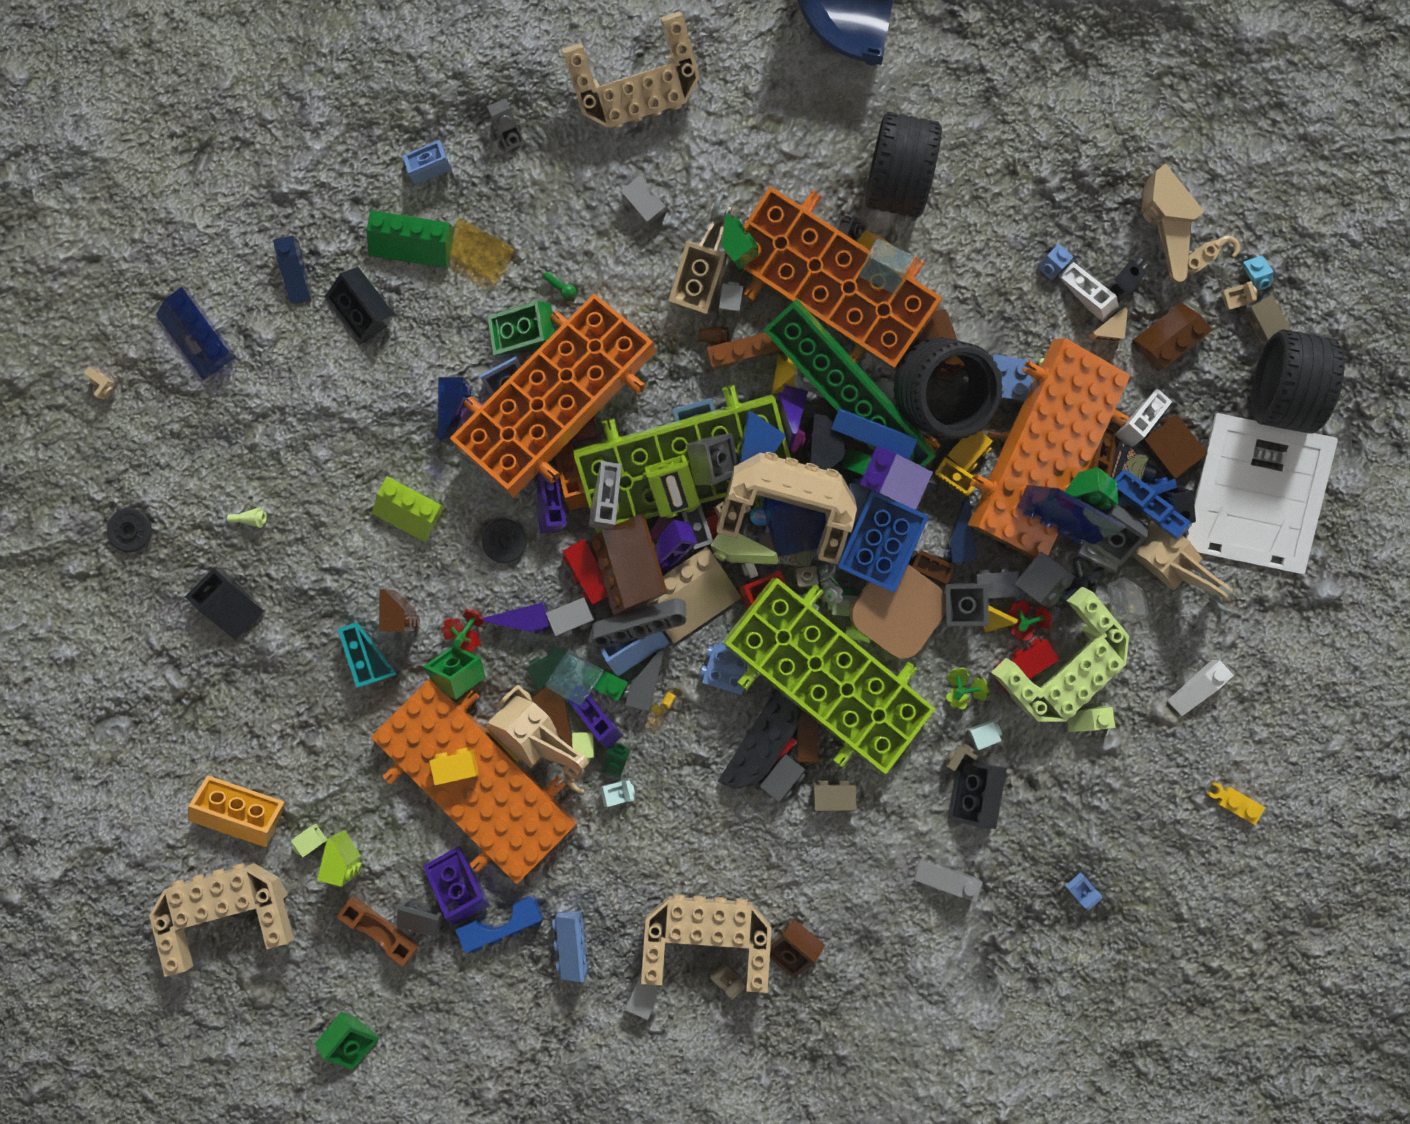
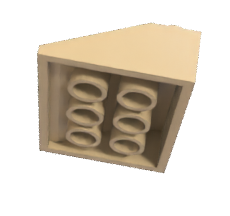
M705 547L665 574L663 579L667 593L647 605L651 606L675 598L685 601L686 623L682 626L665 630L673 643H676L742 597L710 549Z

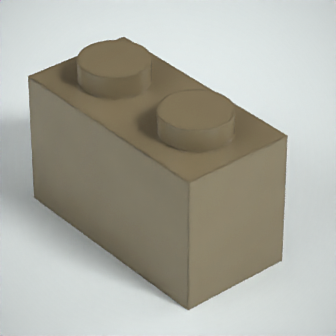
M1273 295L1244 310L1262 346L1266 345L1270 337L1279 330H1291L1289 320L1283 316L1281 305L1277 299H1274Z
M818 780V784H813L814 810H856V785L851 783V780H838V783L830 784V780Z

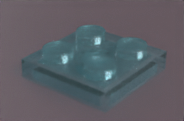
M567 651L545 685L548 689L581 706L603 674V670Z

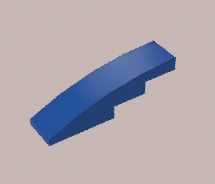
M1126 469L1114 479L1117 482V490L1123 497L1177 541L1192 526L1191 522L1176 512L1172 505L1159 497L1155 490Z

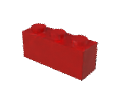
M583 539L563 550L565 555L562 556V559L566 566H571L575 572L572 576L576 584H581L585 591L582 594L587 603L591 602L595 605L607 598L608 594L604 587V580L598 566V561L587 541Z
M1039 637L1029 642V647L1025 650L1020 648L1011 654L1012 658L1009 659L1029 679L1060 660L1047 639H1039ZM1003 660L996 663L994 665V668H996ZM994 676V678L996 679V681H997L998 684L1000 685V687H1001V689L1003 690V692L1008 693V691L1004 688V686H1003V685L997 680V678Z

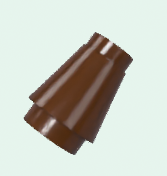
M723 325L699 329V341L717 345L729 341V329Z

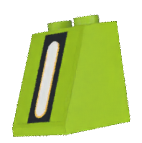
M685 454L645 467L661 518H672L677 516V512L684 510L685 512H691L696 510L697 506H700Z

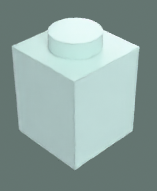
M987 721L967 729L974 748L977 750L1001 741V729L993 721Z

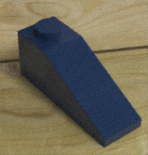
M293 235L274 239L273 243L277 261L291 304L312 300L300 242Z
M970 499L962 501L947 543L948 547L945 548L946 560H949L951 564L977 560L974 529L968 526L972 516Z

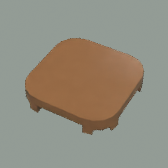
M908 564L895 593L868 581L856 600L851 602L848 608L850 609L851 625L889 654L898 658H909L921 650L944 617L946 612V595L940 587Z

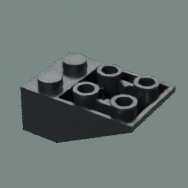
M214 567L185 596L203 615L234 640L264 612L222 568Z

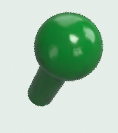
M547 271L543 274L542 278L561 291L563 299L570 301L576 297L577 290L573 285L563 284Z

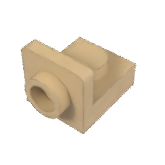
M92 367L86 369L84 374L90 377L88 381L98 387L93 395L102 400L108 398L113 393V387L116 383L97 369Z

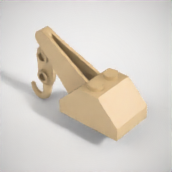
M1167 164L1159 168L1145 182L1141 211L1144 213L1145 220L1159 229L1170 280L1173 283H1181L1186 279L1187 273L1195 274L1218 256L1222 246L1226 243H1231L1234 246L1235 250L1232 257L1235 258L1238 255L1240 244L1232 236H1223L1218 240L1207 242L1189 255L1191 223L1204 213L1203 209Z
M515 695L486 724V728L530 768L541 758L565 765V773L563 775L568 787L578 794L584 793V789L578 788L573 781L578 782L585 773L584 768L589 764L587 758L560 739V735L556 731L550 717L532 701Z

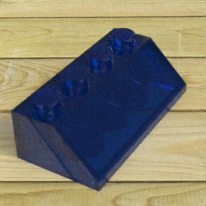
M181 287L165 298L156 316L202 380L207 379L237 357L188 290Z

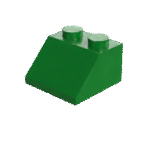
M454 645L423 666L424 671L440 690L455 700L486 678L481 658Z
M341 1011L314 1044L323 1060L354 1070L379 1040V1037L356 1017Z

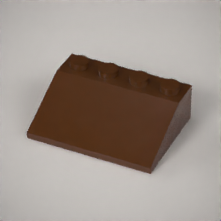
M639 514L618 523L610 530H602L591 538L613 615H620L640 609L667 593L644 514Z

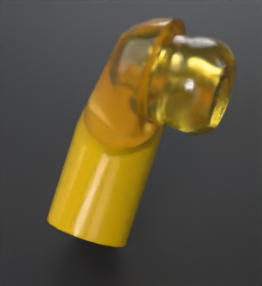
M667 691L660 705L654 703L651 706L650 713L654 714L655 717H661L670 709L676 695Z

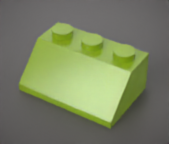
M387 476L377 493L372 514L426 543L445 506Z
M340 831L327 839L317 881L342 887L355 878L356 875L360 874L362 863L360 862L361 855L346 831Z

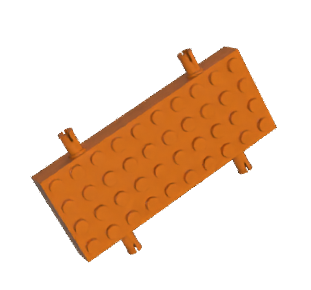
M770 186L744 224V228L747 230L744 234L746 235L749 232L759 246L756 249L759 255L742 268L743 271L750 274L753 278L743 294L754 301L761 288L768 286L791 302L797 298L816 319L854 343L849 356L856 364L863 354L868 352L896 371L902 358L907 355V352L912 348L943 302L941 296L915 279L923 265H925V262L921 259L919 261V258L914 256L905 272L901 271L814 215L812 211L820 199H822V196L819 193L816 194V191L811 190L803 205H799ZM727 254V260L736 265L734 261L730 258V256Z
M595 293L569 319H566L559 311L553 312L556 317L551 314L550 320L559 329L483 405L479 404L472 396L467 398L470 403L465 400L463 404L473 415L450 437L451 441L458 450L512 498L538 473L542 474L550 483L555 482L553 476L558 479L560 473L551 467L548 462L625 384L635 391L637 395L642 393L640 389L644 391L646 388V384L639 380L635 374L656 353L653 341Z
M1066 338L1052 340L1040 367L1030 360L1024 364L1027 369L1022 368V372L1035 379L988 480L979 474H975L972 479L976 481H970L971 486L983 492L968 526L1032 559H1035L1041 551L1049 555L1059 532L1070 538L1076 535L1072 530L1077 532L1078 527L1065 521L1070 506L1061 501V495L1078 472L1088 470L1109 422L1112 421L1123 427L1127 423L1123 419L1129 420L1128 415L1116 410V406L1131 375Z
M429 678L371 736L395 762L382 777L386 780L392 775L387 781L392 785L403 772L407 773L482 849V852L470 862V866L473 868L479 862L480 864L474 869L479 873L492 860L518 884L577 824V821L554 798L567 784L563 780L557 786L556 784L562 779L557 775L544 788L519 762L507 753L467 711V708L480 697L477 693H474L475 691L472 688L459 700H455L445 695ZM467 747L468 751L474 750L479 772L477 776L439 785L434 784L430 760L435 758V754L447 752V755L456 754V749Z

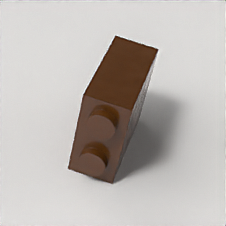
M1178 415L1173 417L1166 416L1159 422L1161 426L1155 430L1152 427L1145 438L1140 441L1162 472L1170 479L1177 478L1208 454Z

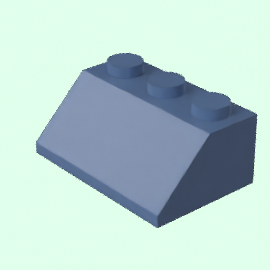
M658 632L600 650L616 676H619L667 646L669 642L663 632Z
M582 911L557 913L556 919H553V931L557 932L558 939L554 941L555 953L559 952V961H556L557 973H561L562 980L585 982L588 970Z

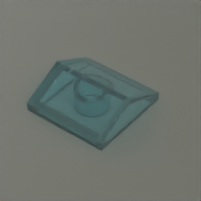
M878 238L867 255L859 277L896 295L915 256Z

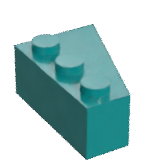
M358 622L337 629L356 688L397 676V673Z

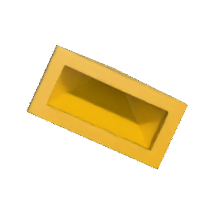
M778 354L772 389V394L777 395L778 391L783 392L784 385L794 387L797 367L784 354Z
M988 605L989 626H983L985 633L1016 624L1018 620Z

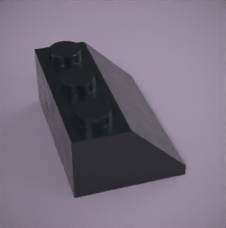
M359 267L340 273L324 296L360 345L385 328L395 315Z
M962 759L957 767L948 819L979 828L996 829L1007 768Z

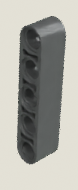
M675 598L597 621L592 625L591 643L594 647L602 649L682 626L686 623V603L682 599Z

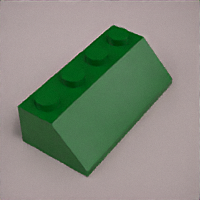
M370 210L366 229L369 256L448 269L455 228L450 223Z

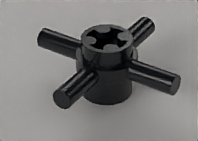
M1074 557L1072 561L1075 573L1072 574L1075 578L1071 586L1065 589L1067 593L1060 597V602L1066 604L1067 600L1081 587L1095 594L1097 590L1096 580L1105 573L1104 569L1099 567L1090 575L1085 574L1081 558Z

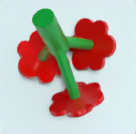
M1022 599L1018 602H1012L1011 607L1007 610V614L1015 619L1020 618L1021 621L1018 620L1011 628V634L1016 636L1018 641L1023 639L1030 641L1033 638L1032 633L1035 631L1031 624L1037 622L1039 628H1050V621L1053 618L1046 606L1036 607L1033 619L1028 620L1025 618L1029 615L1028 611L1031 609V606L1027 604V601Z
M466 609L463 614L467 621L465 628L458 618L453 620L448 618L444 621L441 632L444 633L443 636L446 640L455 638L453 641L455 647L473 652L475 647L480 645L481 640L478 638V633L469 630L471 625L481 627L485 622L477 611Z

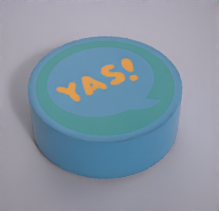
M763 505L754 507L750 512L752 523L757 526L767 524L770 519L769 509Z

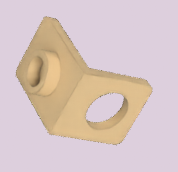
M517 685L501 699L497 706L500 707L511 696L514 697L515 695L532 702L534 701L527 691Z

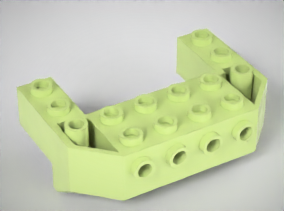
M1084 587L1077 590L1067 602L1086 623L1081 630L1090 641L1041 687H1038L1029 680L1014 662L1007 658L991 672L1011 694V699L1038 722H1066L1075 716L1077 710L1084 704H1087L1092 696L1103 689L1107 682L1113 676L1118 675L1126 665L1129 635L1098 597Z

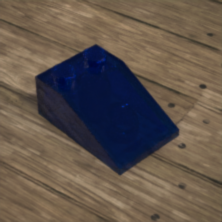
M438 377V439L445 444L450 443V437L456 432L462 420L460 415L465 408L463 406L465 400L469 401L467 398L473 397V387L470 386V383L464 377Z

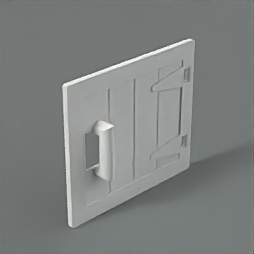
M1216 413L1206 450L1208 454L1204 458L1194 500L1196 522L1191 523L1192 526L1189 528L1190 534L1186 535V539L1191 542L1199 553L1304 574L1338 438L1261 425L1254 420ZM1260 439L1288 445L1287 452L1260 448L1255 446L1256 441ZM1252 458L1282 464L1283 469L1282 471L1253 466L1251 465ZM1210 542L1221 544L1220 551L1208 549ZM1272 555L1283 557L1282 564L1270 562Z

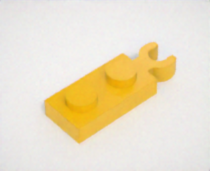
M1212 782V785L1216 786L1217 792L1213 794L1207 791L1206 794L1209 797L1220 798L1217 803L1218 805L1253 825L1257 824L1266 807L1229 786L1223 790L1221 784Z

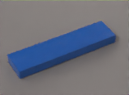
M840 408L831 428L868 444L878 445L907 459H910L917 442V438Z

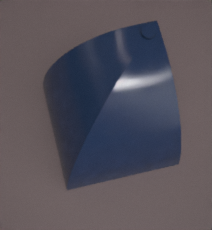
M797 0L807 24L826 45L847 57L865 61L868 65H882L893 0Z

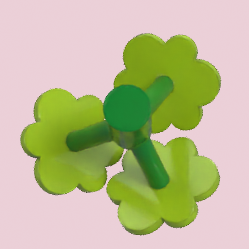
M965 668L952 669L951 673L946 675V680L951 682L952 686H958V689L954 687L946 695V700L950 702L952 708L965 709L970 701L967 693H974V698L981 701L987 699L989 688L984 678H975L970 689H965L962 686H965L967 680L970 679V674L967 673Z

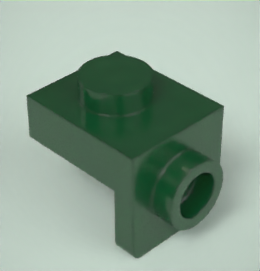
M614 743L607 752L600 772L620 779L631 749L622 744Z

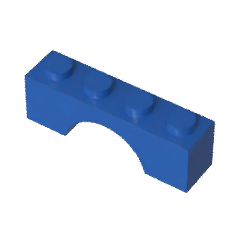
M535 894L513 904L512 917L502 926H488L476 918L458 926L455 931L464 952L471 951V953H476L482 950L485 944L490 943L494 945L501 942L502 937L506 935L513 937L520 934V929L537 927L540 925L539 921H542L544 916Z

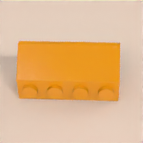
M207 775L188 806V821L267 847L276 830L285 802Z

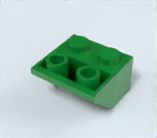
M728 213L725 216L721 246L737 267L742 269L759 255L756 250L759 246L749 232L746 235L744 234L747 230L736 216L732 218Z
M1098 467L1078 472L1061 495V501L1082 515L1090 514L1092 511L1099 509H1109L1111 506L1118 505L1117 482Z

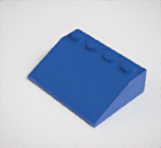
M873 490L869 491L852 532H850L839 563L835 567L895 593L929 516Z

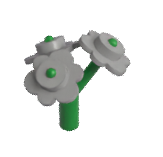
M833 563L823 565L818 571L819 590L822 589L824 592L818 600L822 599L823 605H825V602H828V605L831 607H835L837 603L842 602V594L855 596L857 592L856 588L841 586L832 576L837 569ZM825 579H830L833 583L823 586L822 582Z

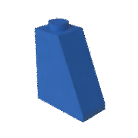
M749 410L746 415L738 463L740 464L758 453H774L786 435Z

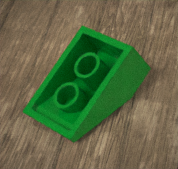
M537 300L487 316L493 355L498 356L539 349L555 333L554 323L550 320V316L553 314L551 304Z

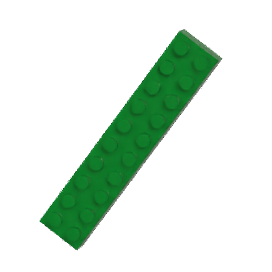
M797 298L765 327L763 331L837 411L839 408L917 438L914 450L908 460L922 467L935 458L936 450ZM868 444L872 448V450H874V448L876 447L874 445Z

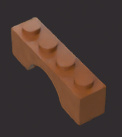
M766 333L707 347L712 371L730 367L751 358L784 353Z
M356 896L350 898L336 916L350 928L364 932L376 940L383 947L386 955L402 967L420 945Z

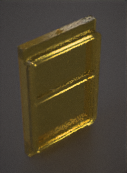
M458 218L454 225L455 231L449 258L496 285L515 248L468 221Z

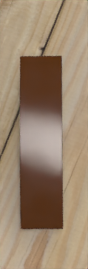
M921 551L911 557L908 563L921 574L944 584H948L955 565L925 551Z
M801 709L800 720L797 725L798 763H819L818 722Z

